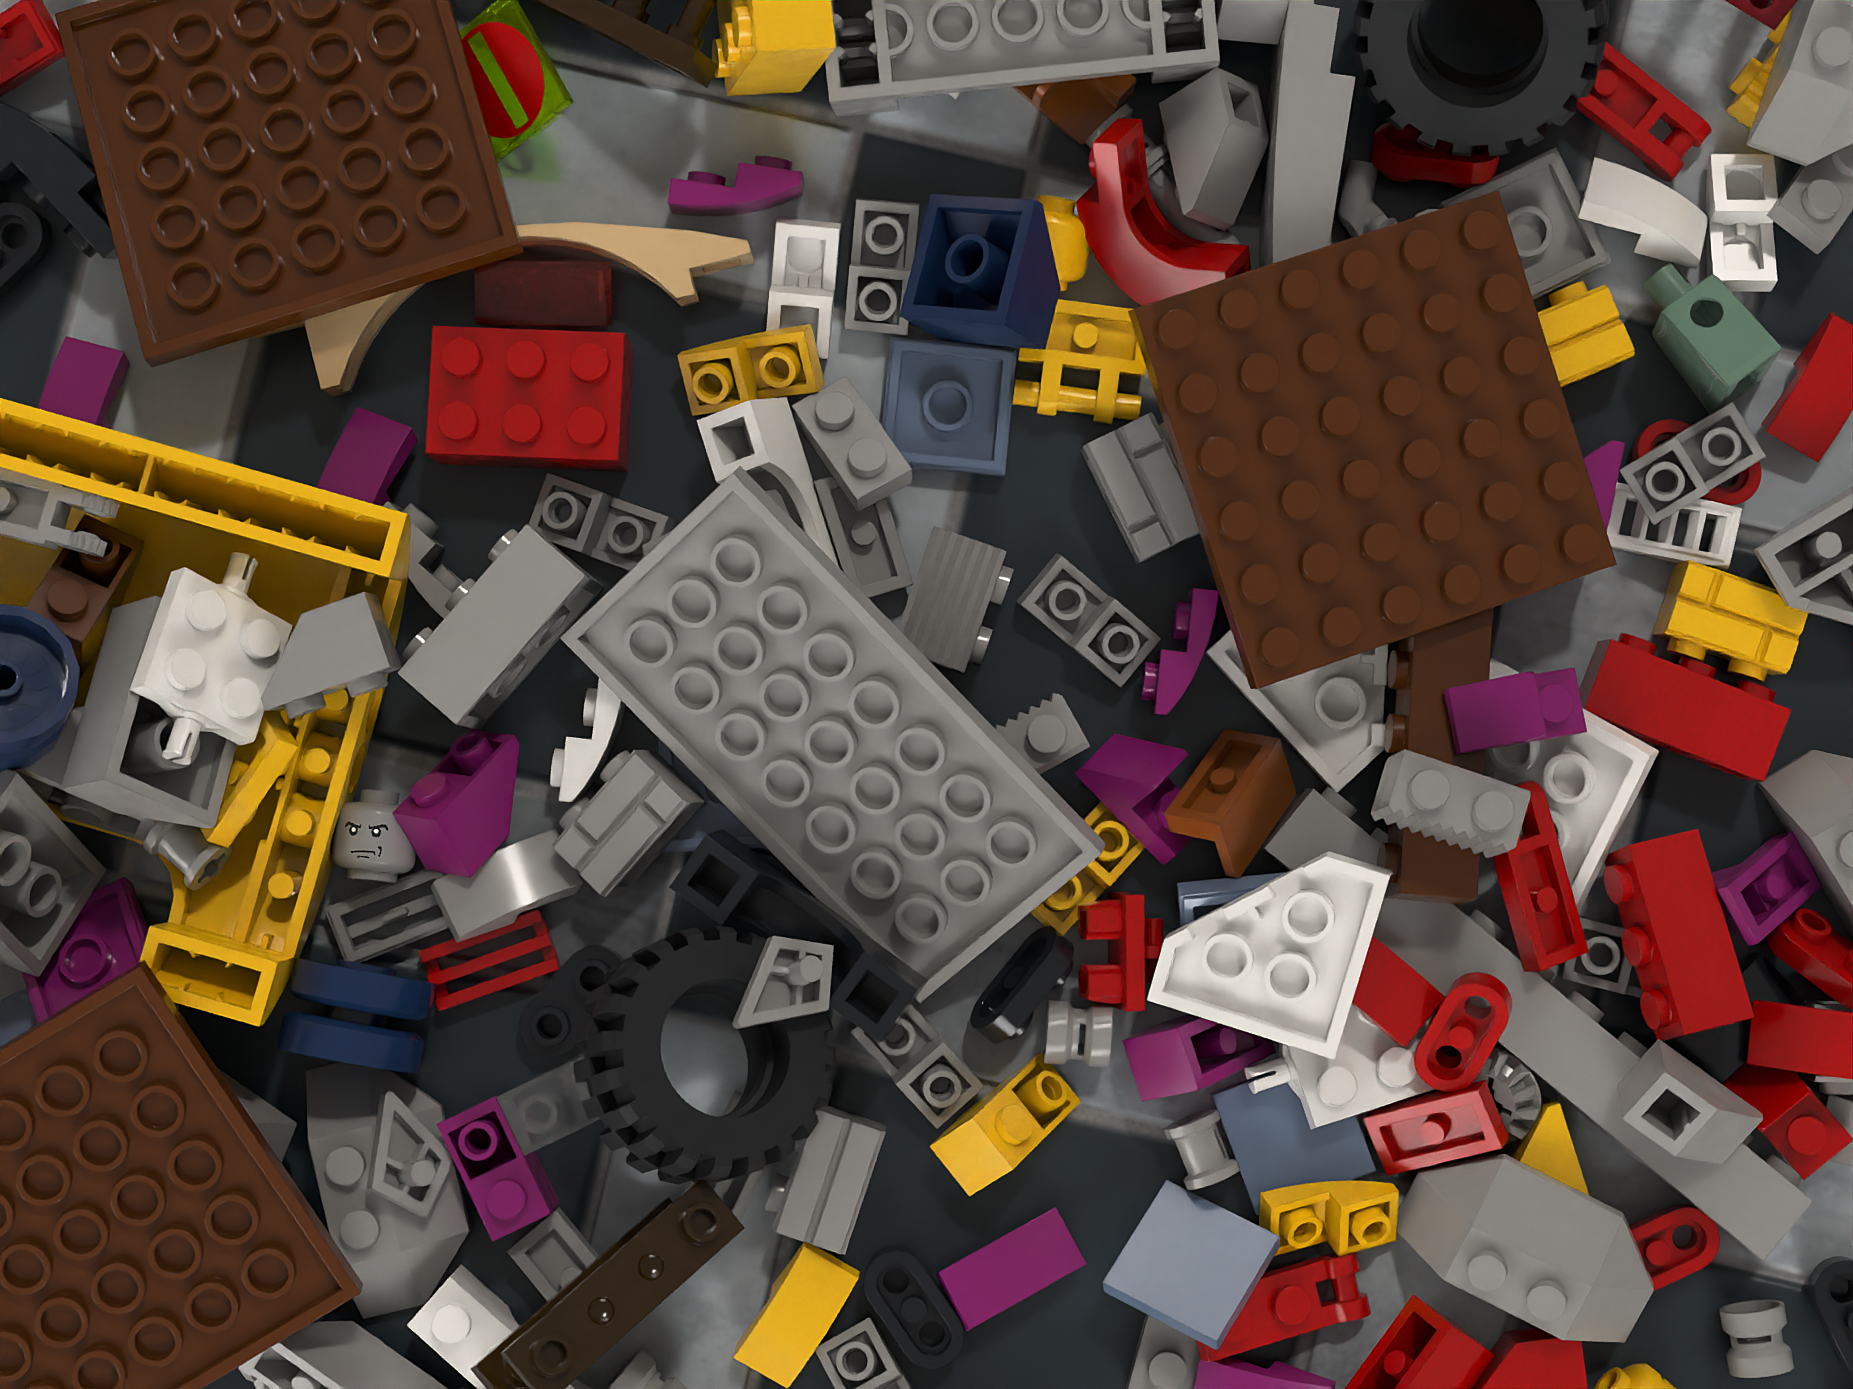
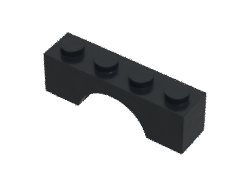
M723 829L705 835L669 887L723 927H733L734 930L743 934L751 932L765 939L771 936H779L833 945L829 1006L878 1042H881L892 1032L928 982L921 974Z

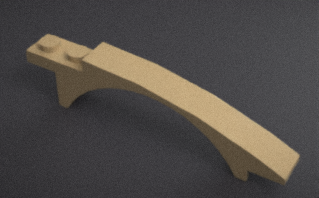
M585 222L516 225L523 247L569 248L615 261L657 285L681 308L700 303L694 278L755 263L748 240L697 231ZM426 283L265 332L251 338L256 339L305 326L321 390L331 396L349 393L352 391L360 365L372 341L385 322L407 298Z

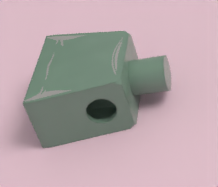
M1671 262L1652 275L1642 286L1662 310L1652 331L1655 342L1709 415L1729 402H1733L1762 381L1782 349L1749 310L1715 275L1707 277L1693 287L1674 262Z

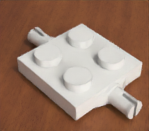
M239 552L231 554L222 584H216L186 567L172 571L169 576L130 690L157 703L175 721L166 748L162 753L165 759L172 758L171 762L182 765L191 763V757L200 731L214 732L240 746L255 741L265 711L261 697L286 647L293 625L258 607L247 596L255 568L258 566V561L255 558L249 559L250 555Z
M1351 1005L1335 1060L1279 1042L1280 1058L1245 1068L1247 1080L1271 1073V1076L1249 1083V1088L1253 1094H1256L1259 1091L1288 1082L1292 1090L1301 1099L1310 1129L1432 1091L1434 1088L1427 1085L1418 1075L1414 1064V1056L1420 1038L1437 1008L1407 1046L1404 1047L1395 1043L1356 1007Z

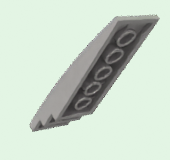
M1289 0L1279 44H1273L1265 119L1270 141L1262 161L1259 268L1328 246L1330 243L1355 77L1330 73L1340 8L1316 5L1314 0Z

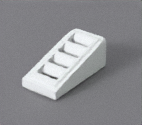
M1617 482L1607 535L1611 547L1614 549L1674 563L1691 560L1725 571L1729 568L1742 508L1697 499L1660 521L1655 541L1646 540L1650 519L1629 485ZM1627 500L1638 503L1630 536L1619 534ZM1679 512L1689 515L1682 547L1672 545ZM1705 519L1715 521L1708 552L1699 550Z

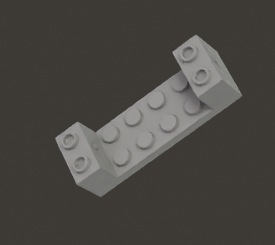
M831 0L836 48L825 61L829 103L836 117L899 111L898 99L1117 75L1150 72L1152 84L1199 79L1218 67L1220 54L1214 0Z

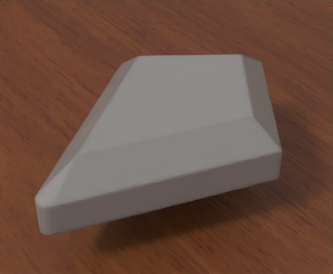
M779 936L769 937L732 1023L733 1027L736 1029L829 1010L834 946Z
M383 1091L379 1101L367 1189L421 1217H427L454 1160L450 1152L393 1091Z

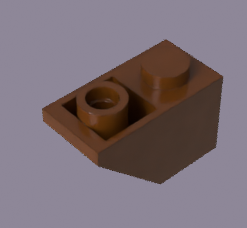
M84 514L74 532H88L99 536L100 540L107 542L104 556L98 557L63 548L26 608L52 620L69 639L80 667V679L102 645L112 608L121 606L144 549L143 540Z

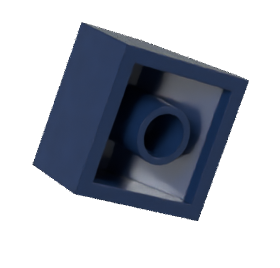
M930 194L899 316L941 341L1045 350L1061 288L1043 204L1033 199Z

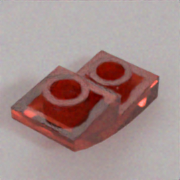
M556 258L548 260L501 259L474 268L475 324L514 326L612 325L611 261Z

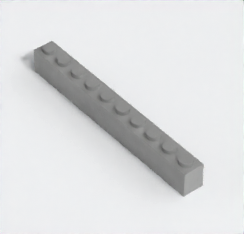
M1327 787L1322 794H1319L1315 789L1306 788L1278 821L1260 849L1288 872L1328 851L1377 866L1379 847L1381 843H1388V834L1379 828H1376L1371 835L1365 832L1351 820L1357 812L1356 808L1331 788ZM1384 895L1373 932L1375 938L1411 966L1444 996L1452 983L1464 974L1482 972L1498 978L1504 983L1511 994L1512 1011L1507 1026L1496 1044L1522 1061L1533 1075L1683 1199L1706 1214L1716 1223L1717 1227L1746 1251L1763 1261L1766 1260L1813 1202L1796 1188L1803 1179L1795 1170L1773 1154L1766 1162L1747 1147L1754 1138L1751 1134L1746 1137L1722 1165L1673 1156L1622 1119L1617 1084L1648 1051L1645 1046L1626 1032H1623L1618 1039L1612 1036L1598 1024L1605 1014L1576 991L1569 998H1566L1549 984V981L1555 975L1550 968L1541 972H1524L1520 956L1518 958L1499 942L1506 933L1479 910L1475 909L1468 917L1454 904L1385 898ZM1481 996L1469 998L1471 1003L1477 1007L1485 1008L1490 1006L1488 1000Z

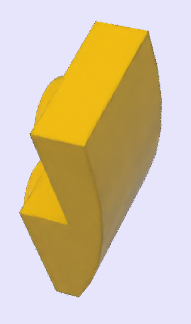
M811 324L723 340L682 351L677 355L692 416L717 413L748 400L818 392L825 385Z
M1101 801L1083 820L1106 843L1102 854L1030 912L1041 924L1052 926L1063 936L1078 920V906L1095 901L1105 889L1109 888L1145 848Z
M1348 1180L1305 1183L1260 1192L1259 1226L1280 1236V1247L1274 1256L1326 1241L1338 1257L1396 1241L1399 1190L1393 1183Z
M804 1242L773 1283L769 1300L737 1342L733 1358L788 1389L834 1322L855 1286L860 1271L809 1242Z

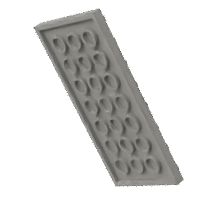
M741 466L727 477L560 637L818 900L928 980L915 998L919 1003L1101 855L1106 843Z

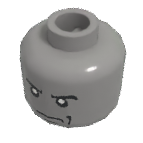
M363 789L360 793V802H346L343 805L334 829L332 860L337 866L346 869L345 879L397 883L398 874L409 872L414 867L416 852L392 814L399 806L400 793Z

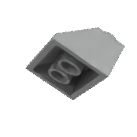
M527 524L519 533L511 529L499 539L488 555V559L493 562L477 582L472 578L464 581L445 604V608L450 613L434 631L427 627L418 633L402 654V657L407 662L398 671V674L456 725L481 730L604 588L602 584Z
M155 595L112 608L60 790L118 814L207 829L213 828L216 825L237 744L214 732L200 731L190 764H177L171 762L172 758L165 759L162 756L175 721L157 703L130 690L162 598Z
M6 769L0 772V963L39 978L103 877L106 869L17 772Z

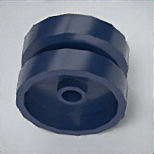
M0 604V772L6 769L14 771L29 767L53 750L67 726L71 709L74 706L80 671L71 642L52 620L26 607Z
M295 958L289 991L298 999L326 1004L327 1010L326 1015L293 1011L284 1015L277 1048L349 1064L399 1072L419 1073L425 1041L415 1032L387 1027L388 1017L421 1020L430 1016L437 984L396 976L397 970L340 959L337 960V965Z

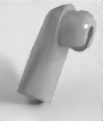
M1359 160L1348 161L1338 207L1339 221L1352 238L1398 223L1395 218L1388 219L1372 200L1378 169L1373 166V163Z

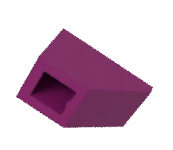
M470 729L453 742L450 752L428 775L422 777L413 785L411 794L392 813L426 870L471 878L509 835L520 746L515 735Z
M497 1095L436 1124L492 1242L551 1214L560 1203L532 1143Z

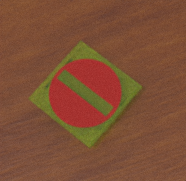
M496 0L460 31L498 163L526 140L540 134L564 115L563 111L574 103L517 0Z

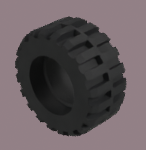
M1359 0L1354 14L1352 31L1357 34V42L1353 50L1357 70L1366 71L1368 75L1364 89L1373 104L1384 100L1389 106L1385 119L1399 131L1404 129L1408 123L1418 129L1415 142L1431 149L1435 147L1437 139L1454 143L1452 155L1471 157L1473 146L1488 145L1490 157L1510 153L1513 140L1522 138L1524 144L1529 147L1545 139L1548 125L1554 122L1555 125L1563 126L1576 113L1578 99L1580 97H1588L1597 78L1599 63L1603 61L1609 19V0H1535L1543 15V35L1537 50L1519 66L1505 72L1489 75H1478L1460 71L1446 64L1433 53L1420 31V12L1424 0Z
M713 926L702 932L695 927L679 931L632 953L631 957L617 963L604 975L605 985L592 990L584 1005L586 1013L592 1016L591 1019L577 1025L574 1044L577 1047L585 1048V1058L573 1063L575 1083L586 1082L591 1098L581 1101L588 1120L599 1116L606 1126V1129L600 1133L599 1137L611 1151L623 1147L627 1148L630 1153L626 1158V1164L641 1173L657 1169L660 1181L679 1185L689 1181L695 1183L698 1180H706L708 1184H715L763 1170L764 1166L780 1162L794 1152L795 1141L809 1137L819 1123L818 1116L812 1110L827 1106L833 1087L831 1083L824 1081L825 1072L836 1068V1049L834 1047H826L825 1033L833 1030L828 1011L821 1014L816 1013L737 1029L747 1053L748 1074L743 1094L736 1107L729 1114L715 1117L697 1110L677 1093L667 1077L661 1057V1033L669 1010L678 1000L691 997L712 1004L733 1022L767 939L750 932L736 939L737 933L733 927Z

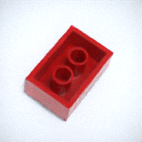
M433 326L425 453L438 464L628 472L634 346L625 333Z

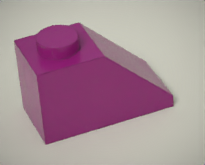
M1186 1014L1162 1022L1122 1040L1142 1102L1201 1090L1276 1053L1271 1039L1192 1014Z

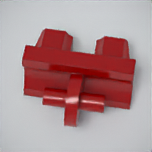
M1108 892V899L1080 904L1078 906V932L1080 939H1108V963L1080 964L1078 971L1079 997L1112 1004L1113 1008L1127 1012L1145 1011V982L1152 983L1162 949L1163 918H1145L1143 894Z

